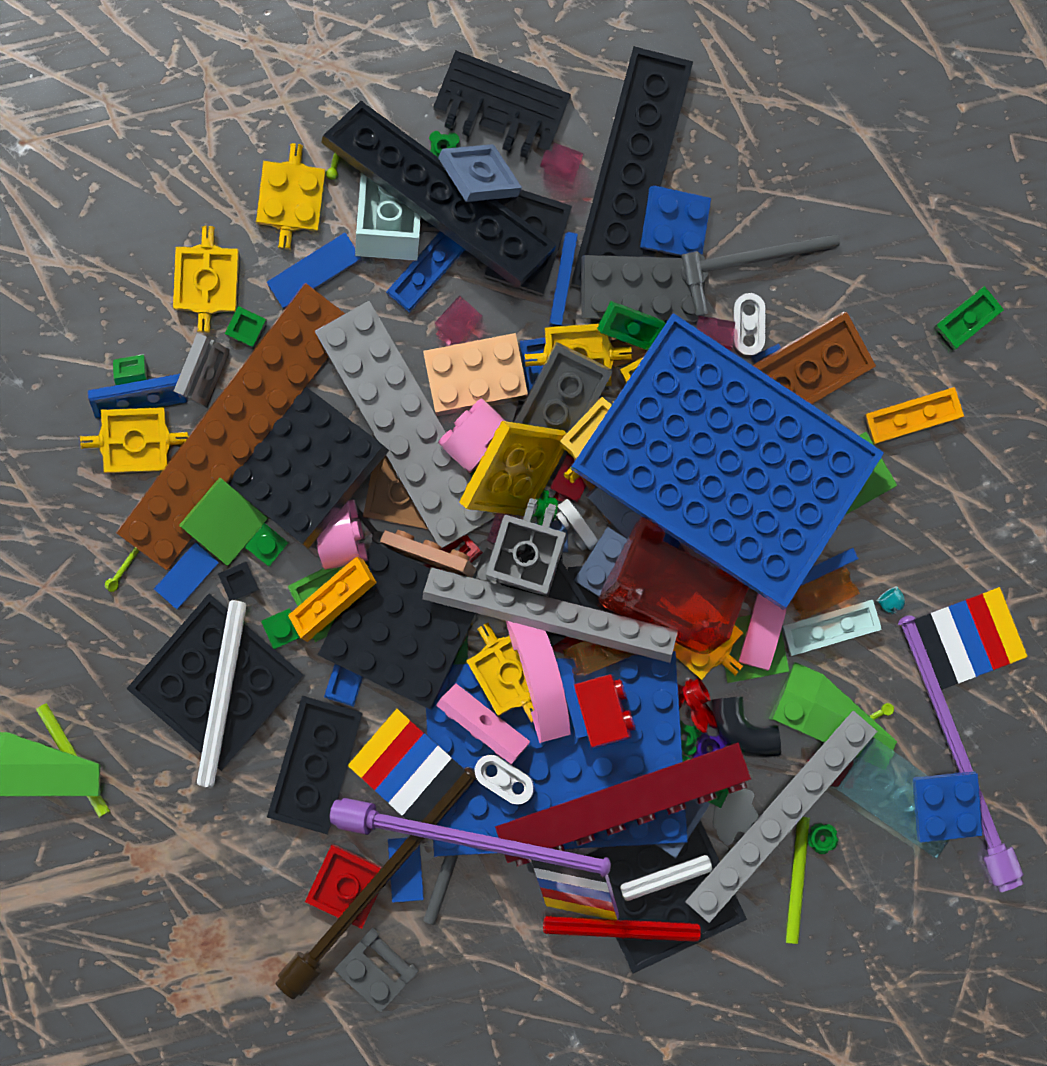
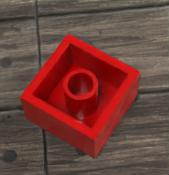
M609 674L574 684L592 748L632 738L630 731L636 729L631 712L629 710L624 711L621 700L627 699L622 680H615V676Z

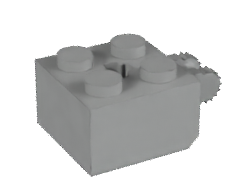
M530 498L523 520L504 515L485 575L489 580L548 597L567 536L564 532L550 528L556 505L549 504L546 508L542 526L531 523L537 509V500ZM526 549H531L532 556L535 555L534 559L528 560L527 563H522L521 557L518 558L519 552L525 553Z

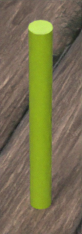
M45 703L38 707L36 711L59 750L78 756L48 704ZM101 795L87 796L99 818L110 812Z
M802 817L796 826L786 943L798 944L810 817Z

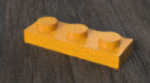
M953 387L867 413L864 417L872 442L875 445L964 417L956 389Z
M355 557L288 615L301 639L308 642L377 583L364 559Z

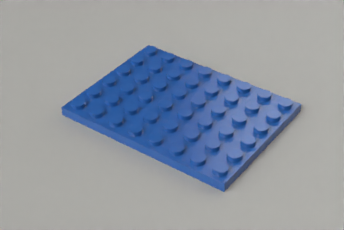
M673 313L570 469L784 610L884 452Z
M673 651L670 663L638 654L555 658L560 676L572 674L575 677L576 684L609 674L615 676V680H622L627 699L621 700L624 711L629 710L631 712L636 729L630 731L632 738L592 748L589 737L577 739L567 703L571 735L539 743L534 722H530L523 707L512 708L498 717L530 741L527 748L511 765L532 779L534 783L533 796L526 803L512 804L475 780L437 826L499 838L495 826L683 762L676 651ZM453 665L432 710L426 708L427 735L463 768L470 767L475 770L477 762L482 757L498 755L481 740L473 737L462 725L449 718L436 705L457 684L496 714L469 665ZM489 765L486 769L489 777L496 776L498 772L495 765ZM516 782L513 785L514 793L518 795L523 793L524 785L521 782ZM667 809L654 813L656 819L638 825L637 821L633 820L624 823L626 830L608 836L606 830L595 833V840L577 846L576 841H572L563 845L565 849L688 842L686 809L668 815ZM433 840L434 857L497 853Z

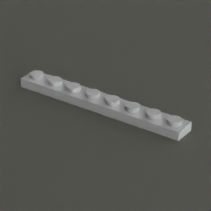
M432 567L423 591V600L669 663L678 630Z
M852 711L685 902L710 923L878 731L855 711Z

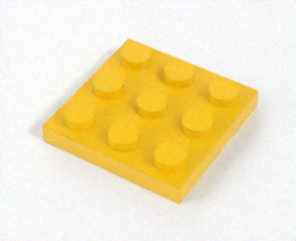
M502 421L496 429L485 454L480 459L479 465L467 484L459 503L470 510L524 516L530 498L536 499L540 497L565 449L560 446V440L567 433L564 430Z

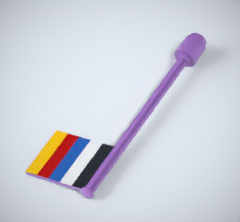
M1000 587L917 619L911 615L905 616L898 622V626H902L959 773L971 772L973 769L941 690L1028 657ZM979 787L982 832L988 845V855L983 857L993 885L998 886L1000 892H1005L1023 885L1021 877L1024 874L1013 847L1006 848L1005 843H1001Z
M348 798L335 800L331 807L330 822L341 830L368 835L372 829L380 828L531 859L547 907L609 920L619 919V912L608 877L611 863L606 857L599 859L383 815L376 811V806L373 803Z

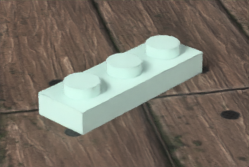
M873 600L782 626L790 656L882 630Z

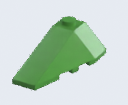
M793 663L771 713L770 720L825 743L850 713L855 711L878 731L855 758L882 770H885L897 743L890 734L826 676L799 663Z
M0 732V796H100L101 764L48 747L39 742L22 738L10 732Z

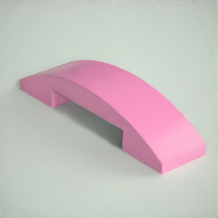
M757 593L739 663L766 671L770 670L787 608L782 610Z
M506 621L513 650H518L534 711L531 712L539 743L571 735L564 688L546 631Z

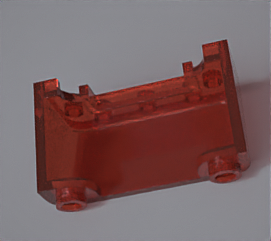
M641 517L635 523L598 598L599 602L606 608L624 617L676 630L678 633L675 643L699 654L713 652L730 639L748 586L719 567L715 568L664 542L665 531L657 524Z

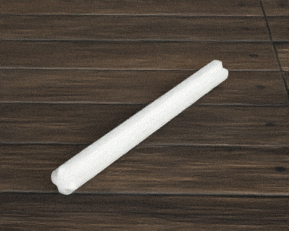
M236 600L229 602L197 778V785L208 788L213 787L215 784L247 607L246 603Z

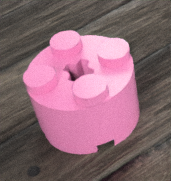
M481 398L469 411L466 410L454 422L456 426L453 430L450 429L438 441V444L464 469L472 473L478 467L480 459L485 454L496 429L505 420Z
M354 499L347 501L317 538V549L324 570L346 566L355 557L368 561L365 543L359 542V540L365 539L361 521L354 520V518H358Z

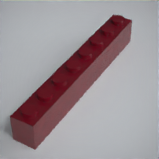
M736 743L495 826L498 837L501 839L565 851L563 844L576 841L577 846L594 841L595 833L606 830L609 836L626 830L624 823L636 820L638 825L656 819L654 814L665 809H667L668 815L687 809L685 802L697 799L698 804L717 798L715 792L726 788L729 794L747 788L746 781L752 779L740 745ZM504 854L507 863L515 861L517 867L532 862L531 859Z

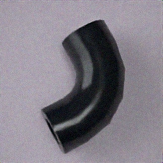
M743 696L712 699L713 716L718 733L729 746L739 743L742 754L750 757L771 758L781 756V738L778 725L761 727L751 724L744 712Z

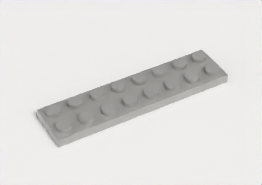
M371 302L363 303L316 330L315 334L377 441L389 450L386 457L434 540L441 546V549L494 519L495 517L492 512L466 509L459 503L472 477L466 469L438 444V441L446 432Z

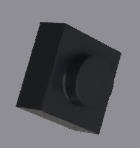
M247 561L218 573L229 601H237L260 591Z

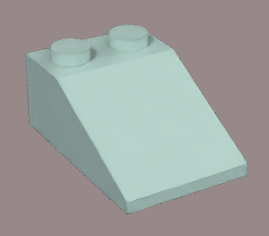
M361 173L355 256L417 261L420 216Z

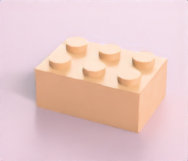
M516 333L423 351L436 416L470 410L481 398L490 406L524 400L528 396Z

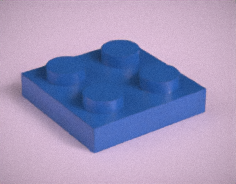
M651 186L649 188L640 248L682 257V254L696 251L703 254L711 198L664 187Z
M971 771L913 778L917 840L920 843L982 836L978 773Z

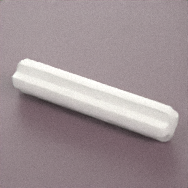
M704 855L621 885V892L624 899L630 901L712 871V865L709 857Z

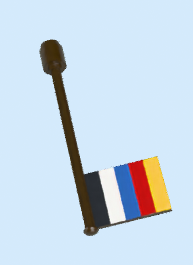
M398 708L348 764L360 778L405 819L437 825L475 780L478 781L473 768H463ZM410 835L310 952L306 951L305 954L302 952L295 954L278 974L279 979L275 983L286 996L295 999L298 995L302 996L322 973L319 968L320 960L424 841V837Z

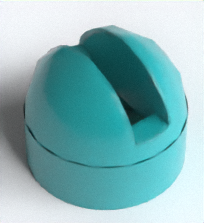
M897 586L889 589L877 599L879 605L887 613L895 614L897 609L902 610L905 606L904 595Z

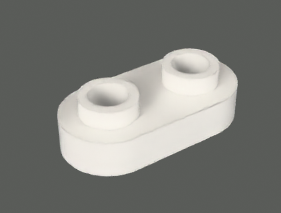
M746 293L740 296L734 304L733 345L739 354L751 357L757 355L765 344V303L760 296ZM746 305L752 306L754 314L751 316L746 315L743 312V307ZM751 336L754 339V345L750 347L744 345L743 338Z
M566 499L557 506L560 512L556 516L567 530L572 527L576 532L571 537L582 551L588 548L592 552L599 540L571 502Z
M486 755L477 762L475 766L477 780L508 802L523 804L533 796L534 783L532 779L504 759L496 755ZM489 765L497 767L498 772L496 776L489 777L487 775L486 769ZM516 782H521L524 785V791L520 795L515 794L513 791V785Z

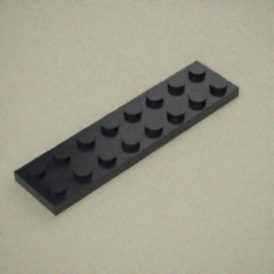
M633 46L571 286L581 288L582 256L584 255L643 256L644 249L640 248L649 188L651 186L661 187L693 61Z
M363 101L356 104L322 137L321 143L516 288H519L555 251L557 244L496 199L466 202L435 154Z

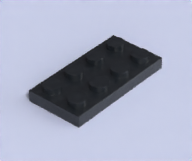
M306 696L301 697L267 818L329 834L331 807L334 801L339 799L363 716L362 712Z

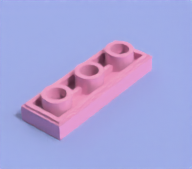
M457 684L436 705L449 718L462 725L473 737L481 740L495 751L500 758L505 759L510 764L522 754L530 743L527 738Z

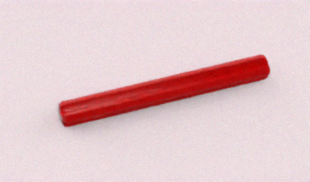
M546 916L543 919V932L545 934L696 942L700 940L701 936L700 925L691 923Z

